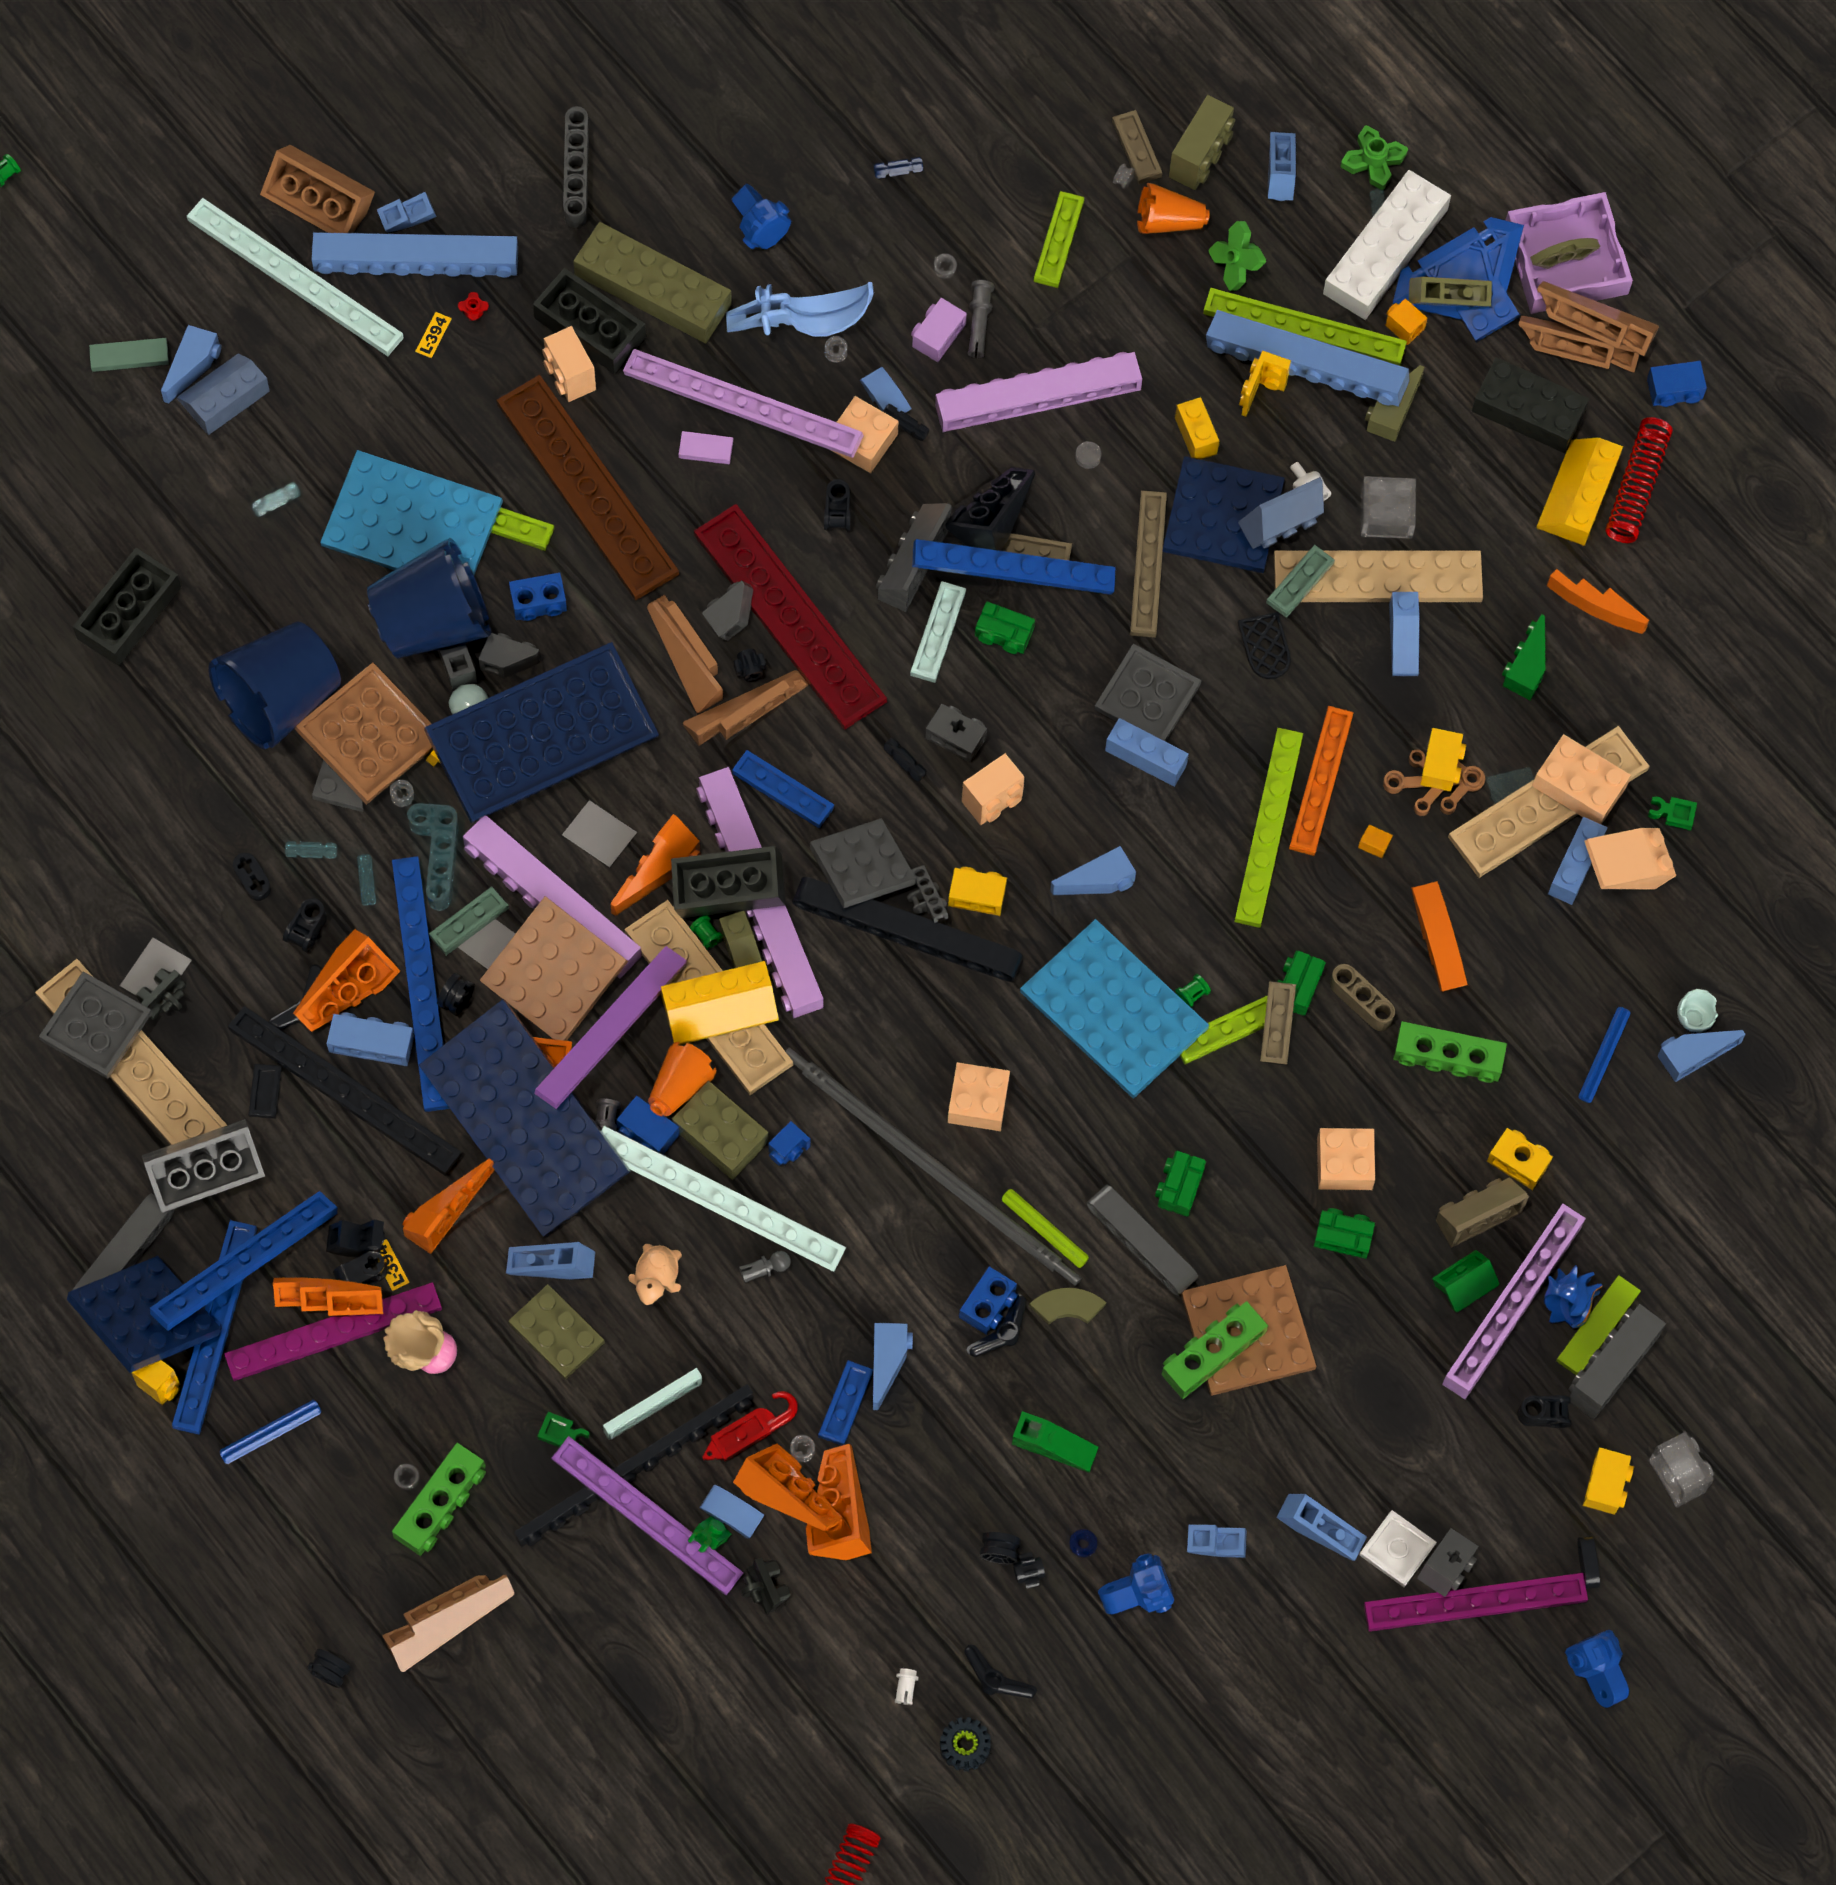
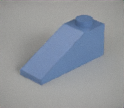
M1270 132L1268 199H1275L1277 201L1293 200L1296 178L1295 134Z
M190 325L187 326L161 389L165 403H170L207 371L214 359H218L221 352V344H219L217 333Z
M1392 592L1389 603L1392 676H1418V592Z
M1121 846L1051 881L1050 891L1052 895L1113 893L1117 890L1125 891L1135 882L1136 871Z
M1743 1030L1684 1034L1677 1039L1673 1036L1661 1044L1662 1048L1658 1058L1673 1080L1677 1082L1741 1044L1746 1034Z
M580 1242L509 1247L506 1274L557 1279L593 1278L595 1251Z
M875 1323L873 1410H879L907 1358V1349H912L913 1333L907 1332V1324Z
M1288 1494L1276 1517L1296 1532L1352 1561L1356 1560L1367 1538L1306 1494Z

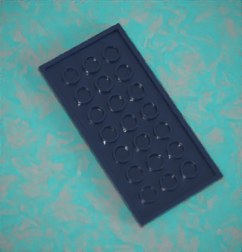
M612 642L424 728L471 823L659 736Z
M502 999L419 1064L422 1071L486 1159L490 1158L494 1161L492 1167L543 1237H547L631 1172L573 1092L568 1095L557 1109L535 1094V1089L555 1067L506 1000Z

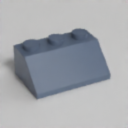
M237 354L180 394L177 400L201 428L210 435L266 395L270 390L267 377L254 362L243 355Z
M1321 477L1259 505L1238 522L1252 549L1261 545L1265 549L1277 542L1276 538L1280 536L1286 539L1296 534L1297 528L1302 526L1305 530L1318 523L1316 518L1324 513L1323 481Z

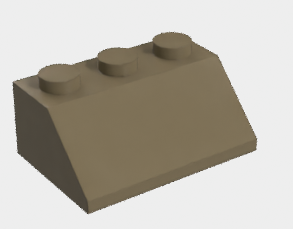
M1510 1177L1503 1181L1499 1178L1490 1182L1486 1186L1487 1189L1479 1193L1477 1190L1466 1194L1463 1197L1464 1200L1456 1204L1449 1202L1439 1209L1440 1212H1438L1436 1222L1452 1248L1521 1214L1529 1198L1527 1193Z

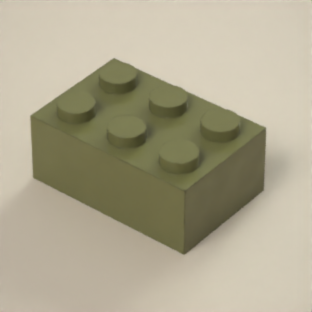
M1209 95L1206 96L1172 152L1169 178L1193 190H1196L1200 183L1204 184L1210 173L1209 167L1212 163L1216 164L1222 153L1221 147L1223 144L1228 145L1233 136L1231 129L1235 123L1233 118L1234 107Z
M710 1081L672 1118V1122L679 1126L680 1136L731 1180L769 1143V1132Z

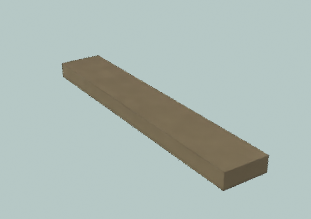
M1141 491L1131 636L1156 638L1167 493Z

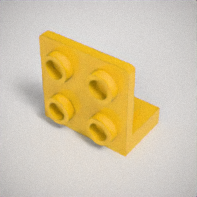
M1263 350L1259 359L1254 358L1250 368L1249 380H1245L1241 391L1242 396L1239 405L1243 406L1242 416H1247L1260 383L1271 390H1285L1291 360Z

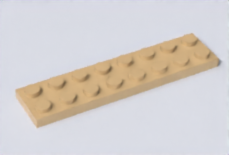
M1274 551L1275 589L1308 551ZM1324 551L1334 558L1335 562L1301 602H1390L1392 592H1418L1419 602H1482L1481 551Z
M1619 726L1586 746L1587 749L1631 775L1629 782L1648 771L1650 767ZM1534 780L1449 833L1448 838L1478 878H1480L1578 814L1532 787Z
M669 900L625 928V934L641 947V954L648 964L652 962L665 946L687 960L686 966L670 984L723 971L686 922L676 913ZM764 1024L706 1038L749 1095L793 1066L791 1058Z

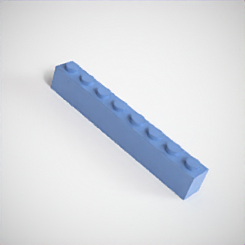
M313 232L312 264L314 272L322 274L344 272L353 275L360 272L373 275L395 273L404 276L411 273L424 276L446 274L452 277L462 274L475 277L497 275L505 278L511 275L517 276L518 241L516 236Z
M1220 310L1216 311L1206 334L1207 348L1216 353H1226L1233 355L1241 361L1249 360L1253 362L1254 358L1259 359L1263 350L1291 360L1290 376L1298 375L1313 383L1327 384L1335 390H1346L1361 398L1369 397L1378 400L1384 405L1399 407L1409 383L1408 368Z

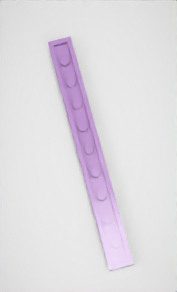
M633 349L623 370L625 375L851 458L854 457L864 436L859 430Z

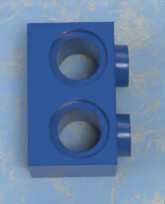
M560 573L509 582L516 620L530 621L537 616H557L567 611ZM548 594L557 595L554 599L545 598ZM524 598L532 600L528 604L520 603V601Z
M988 1267L960 1309L959 1318L986 1335L991 1328L996 1330L1003 1319L1002 1311L1006 1306L1010 1308L1018 1296L1015 1293L1017 1283L993 1268ZM998 1286L1003 1288L1005 1293L995 1296L990 1290ZM984 1308L990 1312V1315L986 1318H980L975 1312L978 1309Z

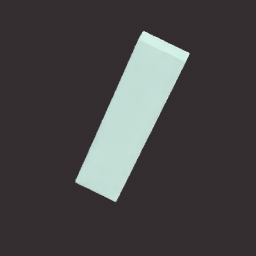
M941 581L910 676L933 683L936 682L966 594V588Z
M695 1368L605 1423L603 1430L608 1440H612L702 1385V1375Z

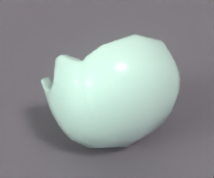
M475 684L460 685L451 694L449 708L451 713L455 714L489 697L481 687Z
M1695 989L1689 991L1680 1000L1677 1007L1680 1024L1690 1032L1701 1033L1710 1029L1718 1017L1715 1007L1716 998L1707 990Z

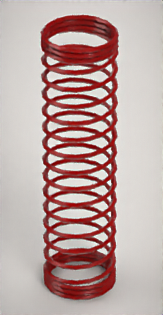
M1647 417L1641 421L1640 431L1637 433L1635 445L1632 448L1633 452L1630 454V460H1628V466L1625 469L1626 473L1623 475V481L1620 484L1621 488L1618 490L1616 502L1613 505L1614 509L1611 511L1612 516L1609 517V523H1607L1605 529L1606 534L1615 541L1633 543L1637 540L1639 534L1638 527L1642 525L1640 520L1644 519L1645 506L1649 504L1647 499L1651 498L1650 492L1654 489L1652 485L1656 483L1654 478L1658 477L1657 471L1661 468L1659 464L1663 462L1661 457L1665 456L1664 450L1668 447L1666 443L1670 441L1673 432L1672 426L1659 418ZM1655 424L1665 428L1669 433L1648 429L1644 425ZM1640 438H1647L1656 443H1664L1665 448L1651 443H1644ZM1638 445H1644L1653 450H1661L1663 454L1658 455L1649 450H1642ZM1636 452H1642L1651 457H1659L1660 462L1646 457H1639ZM1634 459H1640L1641 461L1646 462L1648 464L1657 465L1658 469H1653L1652 467L1643 464H1637L1635 463ZM1637 466L1643 470L1655 472L1656 475L1651 476L1645 472L1634 471L1631 467ZM1635 473L1636 475L1641 476L1643 478L1653 479V483H1649L1645 480L1638 478H1632L1629 474ZM1632 480L1638 484L1650 486L1651 490L1630 485L1626 481ZM1630 487L1638 492L1648 493L1649 496L1645 498L1637 493L1627 492L1624 488ZM1628 494L1633 498L1645 500L1646 504L1642 505L1637 501L1625 499L1622 495ZM1625 501L1633 506L1643 507L1644 511L1640 512L1637 509L1622 506L1619 502ZM1621 508L1631 513L1640 514L1642 517L1637 519L1632 515L1621 514L1617 509ZM1614 516H1622L1628 520L1638 521L1639 525L1635 526L1629 522L1619 521ZM1613 527L1615 530H1617V531L1620 532V533H1623V534H1626V535H1634V536H1630V537H1629V536H1623V535H1620V534H1617V533L1613 532L1610 528ZM1618 528L1625 529L1631 533L1624 532L1622 530H1619Z
M848 1824L845 1830L848 1835H843L846 1843L839 1844L842 1851L835 1853L838 1859L832 1860L835 1868L828 1869L831 1876L824 1878L826 1883L833 1885L827 1879H834L845 1885H856L838 1878L831 1872L832 1870L842 1872L858 1881H863L862 1877L841 1869L835 1862L844 1863L863 1873L867 1872L866 1869L845 1861L838 1854L849 1855L862 1863L871 1864L867 1859L849 1853L842 1845L853 1847L869 1856H874V1853L860 1846L853 1845L845 1837L855 1838L874 1848L878 1847L877 1845H879L881 1837L860 1825Z

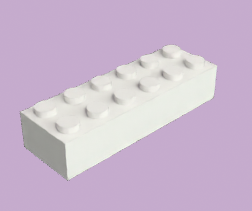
M1408 170L1327 277L1323 294L1366 320L1400 275L1401 270L1406 267L1448 211L1451 195Z

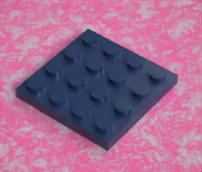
M1184 456L1163 552L1264 573L1269 547L1264 549L1261 545L1252 549L1238 522L1259 505L1280 496L1285 478Z
M159 1256L68 1292L67 1301L129 1373L217 1337L221 1331V1327L203 1307L169 1331L150 1314V1307L183 1285Z

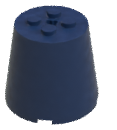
M452 538L442 541L367 587L368 608L377 623L380 639L383 643L387 644L397 659L491 635L490 625L486 626L485 621L489 619V615L480 588L468 562L463 564L458 555L462 554L461 549Z
M294 622L216 657L209 663V677L218 700L222 701L224 699L232 713L228 715L229 718L247 739L265 750L276 746L305 717L319 707L341 686L340 672L330 650L310 627L301 622Z

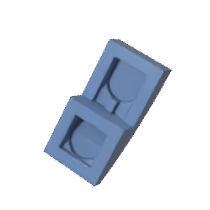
M426 192L403 203L398 199L377 209L386 232L409 228L437 217Z
M883 367L860 380L872 402L875 401L882 412L888 404L895 406L898 412L903 411L906 413L911 410L907 400Z
M713 1485L700 1506V1509L716 1520L727 1524L745 1538L752 1536L764 1517L763 1513L717 1485Z
M1189 1525L1187 1552L1207 1556L1245 1558L1247 1530L1245 1528H1218L1216 1525Z

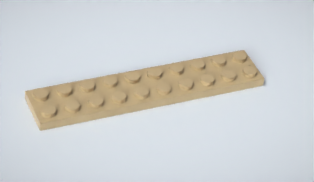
M78 959L74 960L35 992L36 996L53 1015L84 971L91 975ZM141 1030L110 1075L114 1083L170 1145L227 1126Z

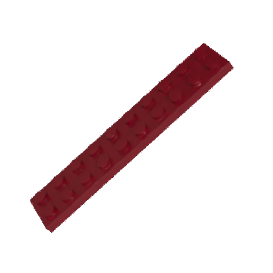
M737 504L694 530V536L731 584L742 580L753 587L751 610L844 730L887 702V697Z

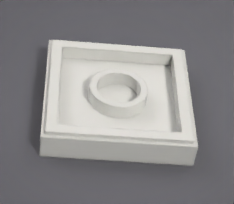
M1391 1510L1359 1555L1402 1587H1405L1437 1542Z

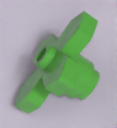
M1366 125L1357 139L1361 150L1348 151L1342 159L1340 167L1351 174L1368 170L1370 184L1380 190H1384L1391 180V172L1388 166L1400 165L1407 155L1408 148L1397 141L1387 144L1383 138L1379 137L1377 130Z
M1236 221L1231 226L1228 243L1217 241L1209 249V254L1214 263H1226L1223 280L1230 291H1237L1246 283V269L1257 271L1266 263L1261 249L1255 244L1249 243L1251 231L1245 221Z

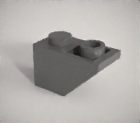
M742 580L733 583L728 587L727 593L721 598L712 600L707 605V609L702 612L718 637L729 641L748 625L753 587Z
M491 633L479 657L480 670L506 678L537 665L540 661L539 649L529 642L520 643L514 641L506 634L498 633L496 635Z
M465 643L437 649L452 691L456 690L460 685L477 683L475 668Z

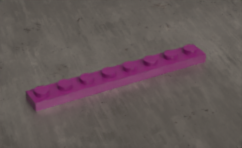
M432 1282L382 1299L383 1314L332 1316L224 1353L233 1381L385 1330L387 1327H390L391 1320L400 1314L413 1313L415 1310L427 1312L428 1314L441 1311L442 1307L434 1284Z
M1583 1573L1459 1589L1456 1591L1451 1590L1445 1597L1436 1592L1369 1601L1364 1603L1368 1632L1585 1603L1588 1601L1584 1575Z

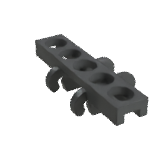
M924 865L911 869L916 877L915 883L919 889L907 896L908 901L913 902L915 905L913 912L920 914L927 911L928 914H931L934 923L943 917L947 919L948 913L945 909L947 902L944 898L939 897L937 892L939 890L938 884L932 882ZM922 871L924 876L918 877L916 873ZM927 881L928 884L921 886L920 883ZM940 908L942 913L935 914L934 912L938 911Z

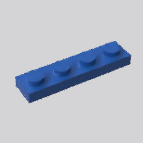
M748 750L745 751L732 769L733 775L817 828L822 826L834 809L833 803Z

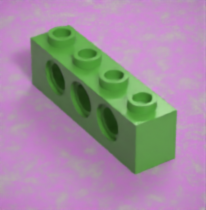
M1402 1021L1393 1060H1397L1405 1066H1414L1415 1064L1425 1066L1427 1070L1434 1072L1441 1070L1449 1071L1458 1077H1466L1467 1075L1478 1077V1080L1486 1083L1498 1082L1502 1073L1507 1043ZM1420 1044L1426 1045L1430 1051L1426 1053L1421 1052L1417 1049V1046ZM1451 1050L1456 1054V1057L1448 1058L1443 1054V1051ZM1473 1055L1481 1058L1482 1063H1473L1469 1057Z
M1247 1301L1241 1306L1238 1303L1226 1312L1227 1317L1220 1323L1218 1320L1212 1322L1205 1329V1335L1199 1339L1197 1337L1192 1338L1184 1346L1186 1350L1178 1356L1174 1353L1164 1361L1162 1376L1182 1399L1187 1397L1266 1333L1268 1325ZM1229 1327H1237L1241 1334L1239 1336H1231L1228 1334L1227 1329ZM1214 1343L1219 1346L1220 1351L1211 1353L1206 1349V1345ZM1194 1360L1199 1364V1368L1191 1370L1186 1367L1185 1362Z
M456 1443L392 1530L394 1539L419 1556L424 1551L429 1552L437 1541L435 1536L440 1529L445 1530L453 1520L454 1516L452 1513L457 1506L462 1507L468 1500L470 1488L473 1484L478 1485L486 1474L484 1460L459 1443ZM459 1473L465 1476L463 1482L459 1484H454L450 1481L454 1474ZM438 1496H446L449 1499L444 1506L435 1505L434 1500ZM422 1518L432 1520L431 1526L425 1529L418 1527L417 1524Z

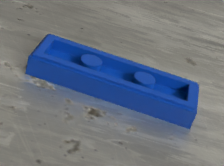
M849 1360L847 1361L818 1434L819 1438L841 1446L845 1445L873 1374V1369Z

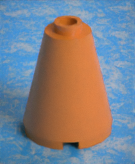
M1147 183L1148 187L1143 188L1138 206V213H1141L1142 221H1137L1140 233L1151 234L1202 229L1203 225H1207L1209 210L1206 209L1205 204L1153 183Z
M675 1042L668 1049L648 1099L650 1109L658 1116H670L716 1076V1068L712 1070L709 1065L712 1060L702 1050L692 1044L686 1043L685 1046L678 1045L680 1042Z

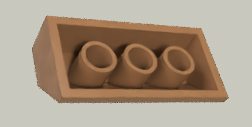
M288 145L276 151L260 195L328 233H353L366 216L375 192L296 147Z

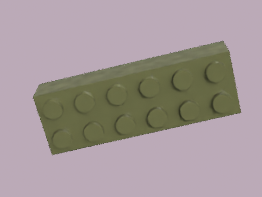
M601 222L598 223L573 261L574 273L577 277L705 344L732 305L730 289Z

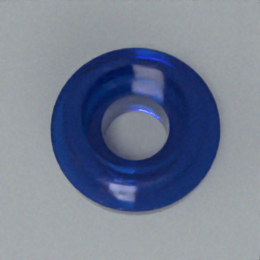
M1078 1530L1070 1538V1549L1079 1557H1088L1097 1548V1538L1089 1530ZM1080 1540H1086L1088 1542V1547L1081 1548L1078 1545V1542Z

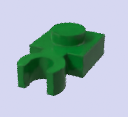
M1652 797L1650 804L1657 805L1660 810L1650 809L1648 813L1650 818L1659 819L1666 817L1665 825L1687 830L1692 829L1697 807L1696 802L1671 797L1670 803H1666L1660 797Z
M548 1412L537 1437L541 1441L560 1448L568 1436L576 1441L580 1436L589 1439L590 1434L582 1428L573 1430V1421Z
M711 1516L698 1524L689 1537L688 1542H698L701 1545L698 1551L703 1553L708 1547L714 1550L727 1542L732 1534L725 1528L722 1522Z

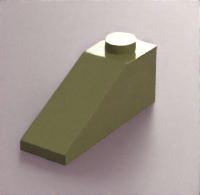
M1415 277L1409 280V302L1411 304L1491 307L1492 281Z
M1419 365L1409 373V383L1399 407L1384 405L1378 400L1375 407H1369L1365 417V421H1368L1367 432L1394 442L1396 441L1422 380L1424 366Z
M745 911L720 918L719 929L723 934V940L733 967L738 968L762 962Z

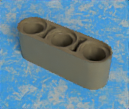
M1340 964L1335 967L1330 981L1333 992L1373 1029L1385 1031L1390 1028L1395 1015L1393 1004L1352 966ZM1345 976L1350 982L1341 983L1337 980V977ZM1365 994L1369 1000L1360 1001L1356 995ZM1384 1012L1388 1015V1018L1379 1019L1375 1013Z

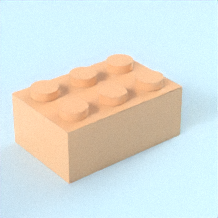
M1563 734L1536 774L1532 787L1578 815L1602 825L1626 789L1631 775Z

